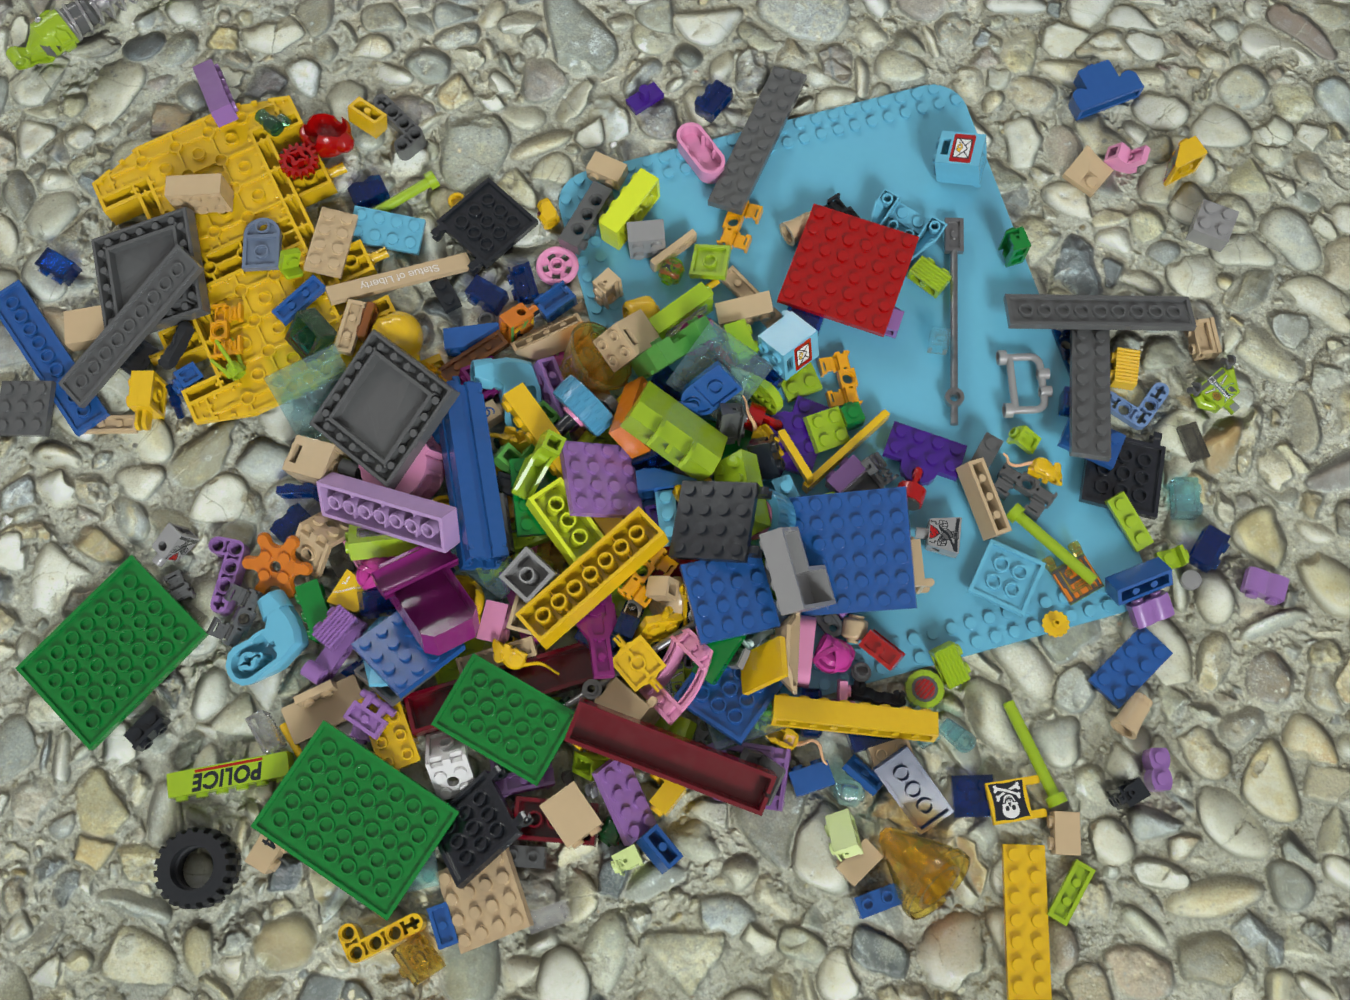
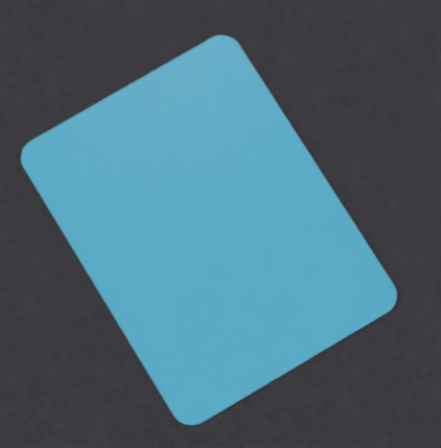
M941 85L919 86L787 120L749 199V203L763 206V214L759 224H755L753 218L747 217L746 219L744 217L739 231L741 235H751L752 242L747 254L744 253V250L733 247L728 268L733 265L759 292L769 290L773 306L780 313L783 310L792 311L818 331L819 356L811 361L823 388L804 398L828 407L825 396L826 392L830 390L838 392L840 388L836 373H833V371L828 372L824 377L820 376L817 361L819 358L832 357L835 352L839 351L841 354L844 350L850 351L848 360L850 367L855 369L858 381L856 390L859 401L863 400L860 406L865 416L863 426L847 431L850 439L881 411L886 409L890 413L888 420L847 457L848 459L854 455L862 461L876 452H879L882 456L894 421L967 445L962 465L972 459L986 432L1003 440L1002 446L988 469L994 484L998 479L997 474L1006 463V457L1003 453L1007 454L1010 462L1014 464L1032 461L1039 457L1048 459L1053 465L1055 462L1061 464L1062 486L1051 484L1049 481L1047 484L1042 482L1039 484L1052 494L1057 492L1058 495L1050 507L1044 509L1037 521H1033L1076 558L1084 554L1104 586L1070 605L1051 574L1053 571L1064 566L1065 563L1016 521L1013 524L1009 521L1012 531L992 539L1046 563L1024 616L1020 617L968 593L967 590L989 540L983 541L959 477H957L956 481L937 475L931 484L923 486L927 492L921 509L909 510L911 536L915 538L916 527L927 528V523L931 518L961 517L959 554L956 558H951L925 549V540L920 539L925 578H932L935 583L930 587L928 593L916 594L917 608L849 613L864 616V620L869 623L867 633L870 629L872 631L875 629L903 651L905 656L894 670L889 671L858 646V644L846 642L847 638L840 635L837 638L848 643L855 650V657L847 671L833 674L825 673L819 670L814 662H812L809 688L797 687V695H793L783 685L778 694L785 693L792 697L808 696L810 699L821 697V692L822 696L837 692V679H845L848 681V685H854L855 680L851 675V669L860 662L866 663L871 669V677L865 682L866 684L933 666L934 663L928 651L949 640L961 647L963 652L962 658L1045 635L1048 633L1044 632L1042 619L1049 611L1054 612L1057 610L1058 612H1063L1068 617L1067 620L1070 622V627L1121 614L1127 611V603L1118 606L1106 593L1105 578L1143 563L1139 551L1135 552L1109 509L1079 502L1085 458L1069 456V451L1057 446L1070 415V373L1053 329L1008 328L1003 300L1005 294H1039L1026 259H1024L1023 263L1006 268V262L1002 255L1003 249L998 251L1005 232L1012 228L1013 225L987 158L980 188L972 185L937 182L936 175L933 174L935 164H932L933 154L937 153L936 142L937 138L941 137L942 130L977 134L964 100L955 91ZM741 132L712 139L723 153L725 165ZM677 148L624 161L623 163L628 166V175L619 191L613 189V195L616 200L620 195L621 189L629 184L632 175L635 172L637 173L640 168L659 178L660 198L642 221L663 219L666 248L692 229L697 233V241L670 261L672 263L670 266L671 272L675 273V275H680L679 279H674L666 274L659 273V270L656 272L652 271L650 260L653 257L642 260L630 259L628 240L620 250L604 242L601 239L598 224L595 235L591 236L588 240L587 248L584 251L582 250L580 255L575 254L579 263L577 275L595 339L613 324L623 319L622 307L625 301L647 295L654 299L661 311L701 281L706 285L712 280L692 279L689 277L695 244L717 245L716 240L720 241L723 233L722 225L728 211L708 205V199L716 183L707 184L702 182ZM586 171L572 177L561 190L559 209L564 228L593 183L587 177ZM884 188L900 196L902 204L928 219L931 215L943 222L945 217L964 218L963 254H958V388L964 393V401L958 407L957 426L950 425V407L944 401V396L947 390L950 389V283L935 299L907 278L910 268L922 255L926 258L930 257L935 261V265L947 269L950 273V254H944V231L934 244L910 262L895 307L904 311L895 339L885 335L881 337L777 302L799 241L794 246L786 243L780 232L779 226L781 223L811 211L813 204L825 206L827 200L837 193H840V200L847 208L851 206L860 218L870 221L874 204ZM731 220L728 224L730 226L737 225L738 221ZM680 262L683 267L676 268L673 264ZM608 267L621 278L623 296L616 299L612 304H608L609 309L600 306L595 301L592 281ZM720 281V284L712 289L714 293L713 311L706 316L714 321L713 328L718 334L713 337L714 348L721 344L733 361L722 333L723 329L721 330L718 323L715 303L737 297ZM761 321L753 322L750 325L753 332L752 338L757 343L758 335L768 329ZM715 349L714 351L707 352L711 358L716 359L715 355H717ZM997 350H1006L1007 354H1036L1042 359L1044 368L1050 369V379H1046V385L1052 386L1053 394L1052 397H1048V406L1044 411L1033 414H1014L1013 418L1003 417V403H1011L1007 368L1006 365H997ZM758 351L756 359L753 356V359L736 365V367L750 371L751 374L760 376L770 382L779 391L783 399V408L779 412H792L796 400L787 403L773 370L761 363L760 351ZM599 352L610 395L617 399L622 394L625 384L637 379L638 376L630 364L614 373ZM686 354L646 380L648 382L651 381L675 400L681 401V391L686 383L684 380L681 381L677 375L682 372L685 366L691 365L699 355ZM1014 361L1019 406H1038L1041 400L1038 396L1039 384L1036 379V364L1033 361ZM845 375L842 377L845 383L852 382L850 376ZM743 392V395L746 398L747 403H751L752 401ZM741 397L740 403H742L744 411H746L744 399ZM955 397L950 398L952 401H957ZM718 408L708 415L699 417L716 421ZM1026 425L1042 438L1033 454L1028 455L1015 443L1008 444L1006 442L1012 428ZM845 444L818 453L812 473L820 468ZM652 449L650 452L633 459L635 470L658 468L673 472L670 469L654 466L656 452ZM882 456L887 464L885 468L887 470L890 469L888 471L889 474L893 473L892 477L895 474L899 475V477L884 487H897L899 482L906 481L900 475V462ZM838 465L833 470L837 471L840 468V466ZM1028 466L1012 467L1021 474L1027 473ZM786 470L781 475V477L786 474L790 475L800 497L831 492L825 487L826 477L806 494L802 490V484L805 481L802 476ZM777 478L763 480V486L768 487V484ZM1023 481V482H1022V485H1023L1024 488H1026V489H1031V488H1032V485H1031L1030 482H1028V481ZM1014 488L1008 490L1009 495L1005 501L1000 498L1006 515L1017 503L1025 507L1026 504L1029 505L1031 502L1028 497ZM762 555L763 565L765 566L766 558L765 555ZM770 587L773 599L777 600L775 592ZM817 623L813 655L821 637L825 634ZM834 625L829 627L832 632L837 630ZM686 655V659L691 660V658L688 655Z

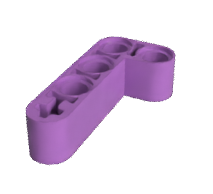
M218 536L212 538L208 545L211 552L218 557L224 558L210 607L213 612L227 617L233 613L236 602L233 600L229 602L224 599L223 596L227 593L225 587L231 583L241 587L246 571L242 566V560L245 556L250 555L251 551L247 545L239 540ZM223 544V548L218 551L219 545ZM242 547L241 552L236 554V550ZM236 565V570L230 573L231 568Z
M355 616L359 624L356 625L334 652L325 647L315 661L310 659L304 664L300 674L316 685L332 680L352 652L351 644L363 635V632L368 628V623Z

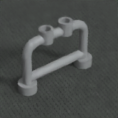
M997 350V365H1006L1011 401V403H1003V417L1013 418L1014 414H1033L1044 411L1048 406V397H1052L1053 394L1052 386L1046 385V379H1050V369L1044 368L1042 359L1036 354H1007L1006 350ZM1014 361H1033L1036 364V379L1039 384L1038 396L1041 400L1038 406H1019Z

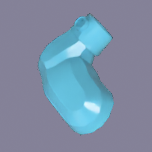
M507 357L471 361L470 380L482 383V389L492 390L495 388L498 390L501 403L503 394L522 382L537 403L542 401L541 387L531 362ZM504 410L506 426L515 427L516 431L522 429L515 425L514 417L511 413H507Z
M283 590L268 592L257 601L262 620L265 622V629L256 632L248 640L234 646L227 655V674L233 682L241 686L258 683L283 671L309 645L303 621Z

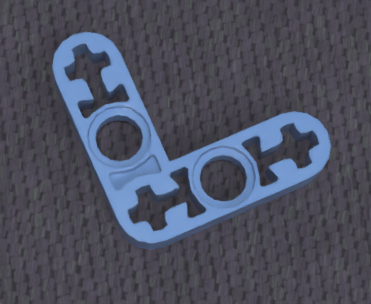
M1156 383L1138 407L1110 391L1111 414L1133 429L1142 430L1149 424L1168 396L1169 388L1164 383ZM1161 389V394L1157 397V399L1154 398L1155 394L1157 393V390ZM1145 403H1152L1154 405V410H1147L1145 408ZM1125 406L1128 413L1121 414L1118 407ZM1143 413L1145 416L1141 423L1138 424L1137 420Z

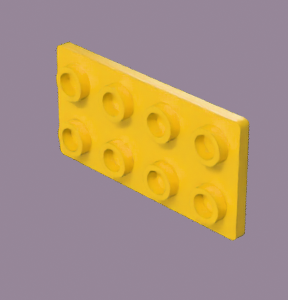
M377 694V697L385 702V700ZM361 698L357 701L359 703H362L365 698ZM401 701L393 706L397 710L394 717L385 714L383 717L389 724L380 737L376 740L369 736L374 753L398 770L421 760L416 746L419 744L418 737L412 734L406 706ZM371 704L368 708L374 713H377V711L379 710V708L373 704Z

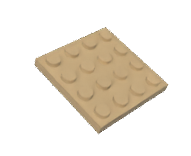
M509 847L462 889L456 887L448 868L436 872L444 902L449 906L452 923L455 926L459 939L457 944L461 954L534 925Z

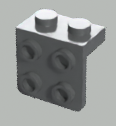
M744 748L739 756L740 759L772 770L777 776L771 794H767L769 799L766 806H770L786 770L761 751Z

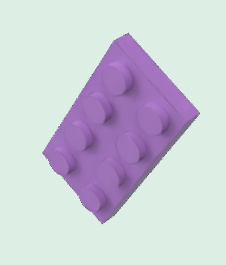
M609 759L592 773L624 846L632 845L657 823L633 768Z

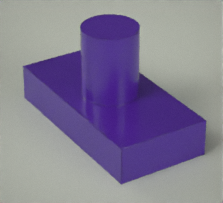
M655 82L649 85L643 84L639 87L637 93L626 99V104L635 115H638L663 99L664 93Z

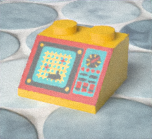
M1196 136L1190 139L1185 138L1178 143V148L1172 153L1173 156L1167 165L1163 182L1164 186L1195 172L1207 155V150Z

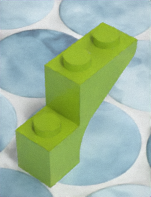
M550 429L541 434L534 452L525 458L511 493L527 501L535 493L551 463L560 456L567 438Z

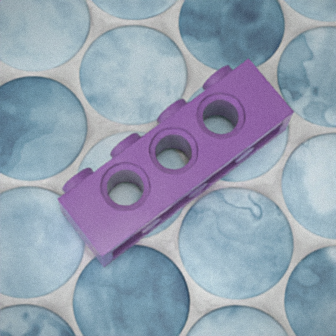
M554 356L537 360L533 367L541 387L542 398L562 418L566 414L563 410L564 406L553 395V391L564 381ZM576 424L569 433L575 432L580 426Z

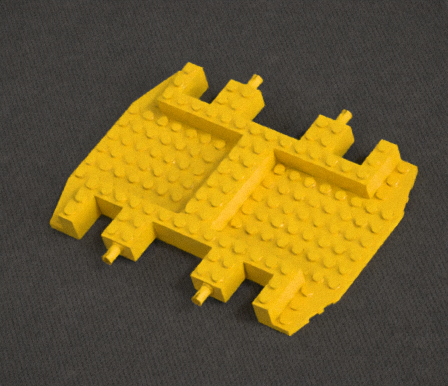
M290 95L267 98L268 101L262 102L254 100L251 103L242 105L235 103L239 110L236 112L239 119L220 128L211 114L135 147L132 150V154L126 159L122 158L119 160L120 164L112 170L108 169L92 183L104 213L116 226L144 213L147 220L174 211V207L164 196L166 176L221 173L234 191L232 212L194 213L211 314L188 321L194 327V334L175 368L178 370L192 361L196 364L207 358L209 360L212 359L210 355L214 354V343L210 340V322H214V310L211 308V305L226 303L230 307L238 306V303L241 302L244 306V322L234 320L232 323H229L230 338L232 337L234 340H237V335L242 336L243 354H240L247 369L245 370L246 374L242 378L233 380L232 378L228 379L222 371L211 363L216 375L181 391L194 423L197 425L258 416L341 377L363 345L358 338L353 356L334 353L333 351L347 302L331 306L325 291L287 326L271 311L312 275L316 276L327 287L376 275L378 273L374 267L375 263L390 257L385 246L372 253L367 252L361 239L351 243L341 279L304 271V263L315 231V226L306 207L337 194L338 191L333 183V178L347 173L343 162L328 169L325 167L319 154H317L320 160L318 163L319 168L315 169V174H309L310 178L303 176V180H300V177L293 180L292 175L287 177L282 172L278 161L281 160L279 152L283 151V148L288 149L289 144L295 146L296 142L298 144L301 143L299 130L304 125ZM258 218H269L275 221L282 232V250L298 247L301 251L299 267L304 272L303 276L288 280L280 270L244 272L242 269L243 235L247 225ZM262 225L259 231L266 230L268 225ZM388 295L373 301L379 309L377 319L396 312ZM307 322L331 346L311 363L307 361L288 339L290 335ZM178 325L158 332L164 349L149 355L150 361L154 366L158 364L160 356L164 354L166 348L172 342ZM224 328L218 329L216 336H221L225 331ZM229 355L232 361L236 360L238 362L236 355ZM219 358V361L216 362L227 369L228 361Z

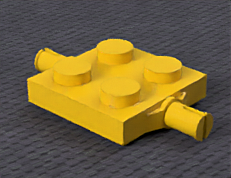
M666 606L664 611L658 615L645 616L634 636H632V640L641 634L649 645L653 642H659L678 629L684 620L683 616L679 613L672 614L673 608Z
M620 634L616 635L612 640L620 649L613 657L614 668L635 693L648 684L658 693L660 690L656 685L660 689L664 687L658 682L656 677L667 665L641 634L633 641L627 643Z

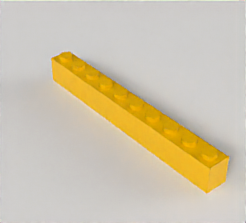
M523 382L503 394L502 407L514 417L515 425L518 428H522L525 432L524 436L528 443H533L536 447L540 435L548 429L561 435ZM558 456L551 463L548 470L553 476L556 475L557 478L562 477L564 480L560 456ZM591 517L604 536L623 520L622 517Z

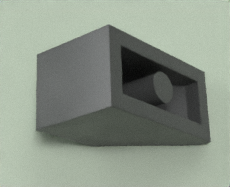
M986 432L970 461L983 457L989 469L1004 441Z

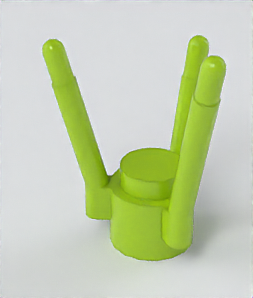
M216 339L214 342L228 361L227 369L223 368L214 359H210V362L222 371L228 379L238 380L246 374L245 370L247 368L243 364L241 356L236 355L238 362L236 360L232 361L223 346Z

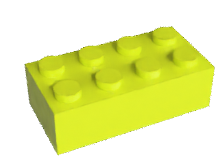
M642 168L632 175L629 184L621 189L619 197L611 202L609 210L599 218L601 239L617 250L622 248L628 240L627 222L642 221L660 198L659 178Z
M559 477L529 497L525 504L569 565H572L604 537L591 517L570 516L565 484L562 477Z

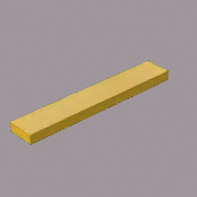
M886 409L881 411L813 473V483L807 485L804 481L802 490L807 494L844 458L848 457L888 420L890 413Z

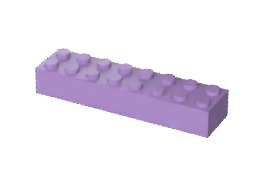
M331 472L316 481L322 516L443 553H447L460 543L456 507L335 472Z

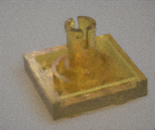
M547 541L538 545L537 554L546 563H552V568L556 572L558 569L559 575L564 572L563 563H567V561L554 543Z
M422 931L391 951V954L400 965V975L403 978H409L414 987H417L446 966Z

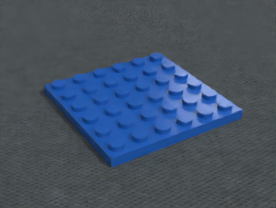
M906 486L789 498L795 509V527L799 528L809 566H826L836 604L801 612V615L815 616L917 608Z

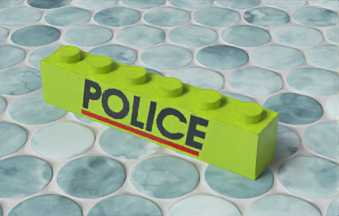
M283 751L166 774L168 798L175 799L176 802L189 801V797L196 796L197 799L209 797V793L216 792V795L229 793V789L236 788V791L249 789L250 785L263 787L268 786L271 781L281 783L294 764L293 753Z

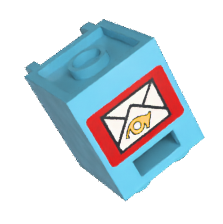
M942 130L941 137L937 138L936 142L937 153H934L932 158V164H935L933 174L936 175L937 182L972 185L980 188L987 158L986 134Z
M783 310L781 312L783 318L758 335V348L761 363L771 368L775 375L781 376L786 381L819 356L818 331L794 312Z

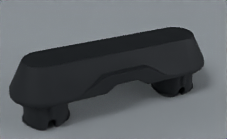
M183 321L178 323L172 342L158 360V364L163 369L171 370L177 365L181 356H183L194 334V327L190 322Z
M856 680L854 685H851V697L857 701L868 702L877 706L888 704L895 708L903 707L907 703L905 699L906 694L902 690L901 692L894 690L893 693L878 692L873 688L866 687L865 682H858Z

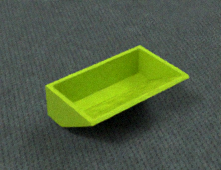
M651 381L647 383L620 425L621 428L697 481H704L713 474L722 458L728 439L727 436Z

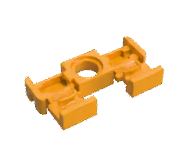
M748 201L742 215L728 211L722 225L723 233L720 241L716 240L717 245H724L725 243V245L731 246V250L734 247L744 250V253L747 254L752 242V236L748 234L746 236L741 235L739 231L744 217L746 219L747 217L753 218L755 224H759L763 214V206L751 204ZM731 220L738 221L735 226H730L728 223Z
M241 302L238 303V306L230 307L226 303L212 304L214 322H210V340L214 343V354L210 355V357L215 361H219V358L226 360L214 342L216 339L228 355L243 354V338L241 335H237V340L232 341L230 339L229 323H232L234 320L244 322V306ZM224 328V333L221 336H216V331Z
M844 350L841 354L839 351L835 352L832 357L819 358L817 361L821 377L832 371L837 376L840 389H838V392L830 390L825 394L828 407L830 408L842 406L847 402L855 403L858 401L860 405L863 400L859 401L856 390L858 381L855 369L850 367L848 360L850 351ZM848 375L851 377L852 382L845 383L842 377Z
M663 547L649 561L642 565L647 568V575L639 576L637 572H634L621 589L617 588V592L629 601L633 599L645 610L652 599L648 597L646 600V586L642 585L655 568L657 571L659 569L663 571L664 576H670L679 563L666 555L667 550Z

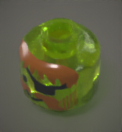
M674 257L665 259L658 271L661 282L667 286L678 284L685 272L683 262Z

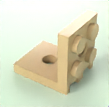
M321 512L299 523L295 536L299 538L300 546L297 548L295 555L298 560L307 561L312 564L313 572L310 575L318 579L322 576L331 549L346 540L345 532H349V524L322 516Z

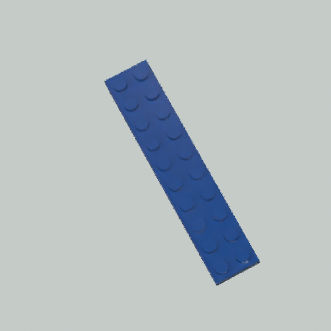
M17 280L1 290V322L39 380L56 382L54 403L74 433L80 437L99 422L107 419L110 413L98 395L91 400L85 409L80 408L58 384L75 364V361L23 283Z

